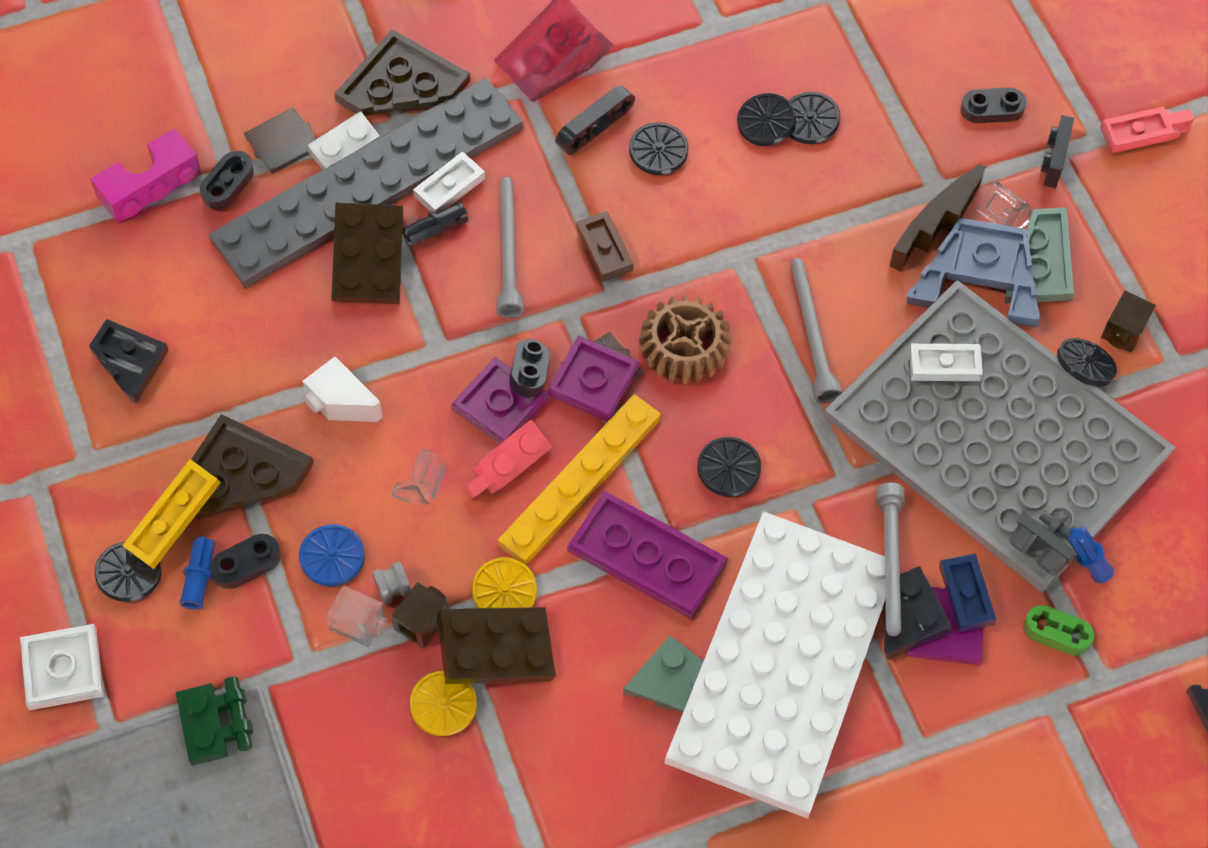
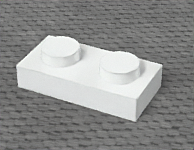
M359 112L308 144L307 151L323 170L380 138V135L362 112Z
M461 152L414 188V197L430 212H440L450 207L485 180V171L464 152Z
M911 343L910 345L911 381H981L983 370L980 344Z

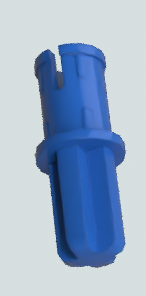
M1085 527L1079 529L1072 528L1069 531L1071 535L1068 541L1077 553L1076 559L1078 563L1087 568L1095 582L1105 583L1109 581L1114 575V568L1105 558V550L1102 545L1094 541Z
M201 536L193 542L189 565L183 570L186 578L179 601L182 607L193 610L203 608L207 581L212 578L210 565L215 548V542L212 539Z

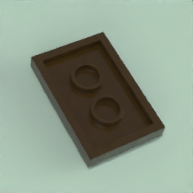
M336 202L331 301L400 304L403 206Z
M545 607L440 609L436 614L445 684L552 681L556 676Z

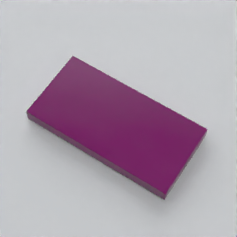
M603 491L567 546V551L691 620L728 561L726 556L606 491Z

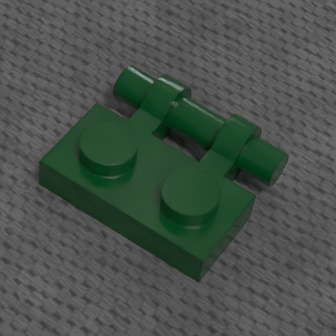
M238 677L226 678L224 680L226 692L219 696H216L212 683L175 692L191 766L228 757L226 742L236 740L239 751H247L253 747L251 735L254 732L251 720H248L244 704L247 702L245 690L240 688ZM230 709L232 723L229 726L222 727L219 712Z

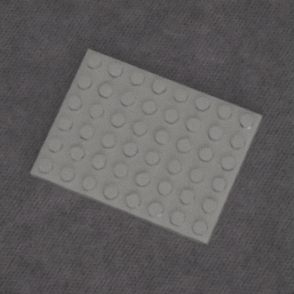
M958 280L824 411V417L1042 594L1069 564L1065 563L1058 571L1051 575L1036 563L1047 547L1036 540L1027 553L1024 554L1011 545L1009 540L1018 526L1016 519L1024 511L1048 529L1049 526L1039 519L1041 514L1046 510L1056 518L1064 511L1069 515L1064 525L1070 529L1085 527L1094 539L1171 456L1176 448L1098 387L1080 382L1069 375L1062 368L1055 354ZM911 343L980 344L983 370L981 381H911L909 357ZM1057 533L1055 535L1063 542H1065L1067 545H1069L1071 548H1073L1069 541L1062 537L1060 534Z

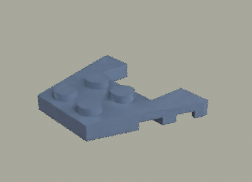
M959 218L938 248V253L933 261L925 267L921 273V278L914 287H911L907 294V304L930 307L940 297L945 279L1013 291L1008 319L1013 323L1038 327L1040 314L1033 280L1027 229Z

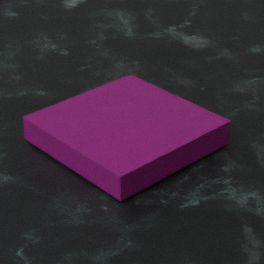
M578 335L550 384L547 393L549 397L608 422L614 416L637 374L640 362Z
M494 357L451 404V409L500 444L540 411L549 401V394L543 390L540 395L527 398L513 392L509 385L511 367L497 357Z
M931 587L951 624L952 632L907 651V656L980 665L982 661L983 627L959 632L946 589Z

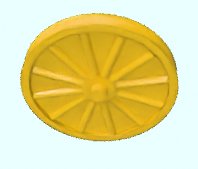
M499 557L486 562L479 568L472 583V597L477 608L533 607L537 597V582L532 571L521 561L509 557Z
M444 670L432 672L420 679L410 696V710L414 721L422 730L435 736H450L461 732L471 723L477 709V697L472 684H445Z

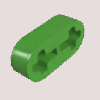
M1039 605L1033 607L1024 620L1023 628L1025 634L1030 639L1069 655L1078 656L1084 654L1094 640V631L1088 622L1048 606ZM1039 617L1046 620V626L1043 630L1036 628ZM1074 631L1081 633V640L1078 644L1072 642V633Z

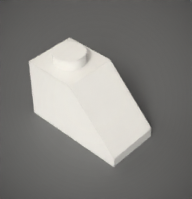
M333 357L303 380L306 394L303 397L304 401L313 412L317 413L320 411L328 420L378 422L383 418L380 401L336 357Z

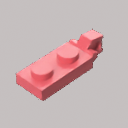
M1163 106L1105 119L1101 122L1100 129L1112 154L1173 140L1179 137L1181 133L1190 131L1195 119L1190 109L1171 113L1170 110H1165Z
M529 420L475 463L476 466L471 470L476 477L462 489L470 499L475 498L485 489L490 494L501 490L553 446L534 422Z

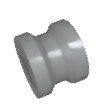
M400 561L393 563L391 568L385 571L381 569L372 571L375 585L384 605L391 603L394 597H406L411 591Z

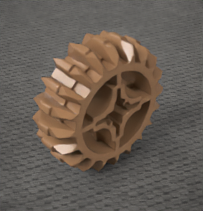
M686 294L682 298V302H677L673 296L669 299L668 305L659 301L656 311L649 310L647 313V320H643L641 334H639L641 355L643 358H647L649 369L657 367L656 373L658 377L668 373L671 383L676 377H681L685 385L688 383L689 377H694L698 383L702 380L703 374L712 378L715 374V368L721 370L724 366L725 359L730 355L729 346L732 343V336L729 333L730 325L728 321H723L724 315L722 310L714 312L712 302L705 306L701 305L702 300L700 296L695 302H689ZM664 329H667L669 336L667 341L661 344L658 337ZM709 335L713 343L705 351L702 348V342H704V337Z

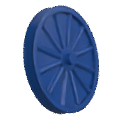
M328 524L314 529L305 537L299 550V560L303 572L311 581L322 586H339L349 582L360 572L365 558L364 547L360 537L350 528L338 524Z

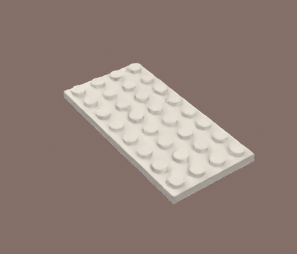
M763 511L664 763L808 819L886 599L885 556Z

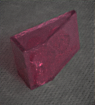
M553 0L494 61L529 100L534 103L590 70L614 45L571 0Z

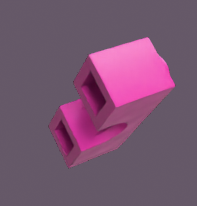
M175 128L147 144L153 164L148 171L139 174L130 173L117 162L90 178L96 197L117 223L135 216L144 207L154 201L163 199L169 192L182 184L191 182L197 175L202 173L197 154Z

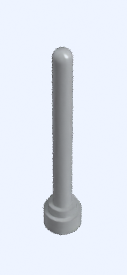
M506 176L500 180L503 290L500 291V295L496 298V307L499 316L515 318L524 312V299L516 289L513 180Z
M795 258L791 262V269L817 375L812 386L814 397L818 403H832L842 394L840 382L829 370L804 262L800 258Z
M890 482L877 487L876 504L881 512L884 513L886 630L889 635L897 636L901 632L898 512L901 511L905 504V491L900 484Z

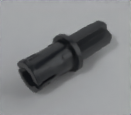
M460 202L437 213L431 211L428 213V217L405 226L402 232L403 237L408 245H414L435 235L441 237L444 231L467 223L469 221L466 215L467 211Z

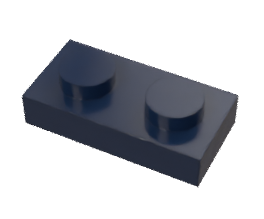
M976 553L941 560L939 569L958 631L962 632L994 625L997 619Z

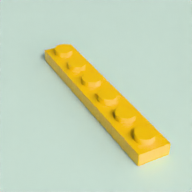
M634 394L499 537L498 546L516 560L527 565L661 420V413Z

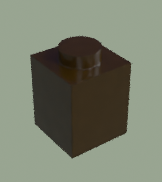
M1124 290L1104 328L1101 338L1107 340L1116 348L1125 349L1132 353L1156 305Z
M417 582L391 615L394 630L424 649L438 630L436 614L440 609H448L446 596L433 586L426 588Z

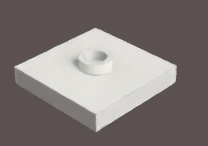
M94 624L20 637L26 706L29 711L104 697L97 629Z

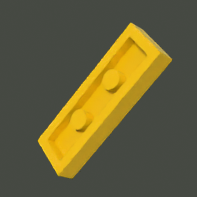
M189 459L122 546L154 569L221 482Z

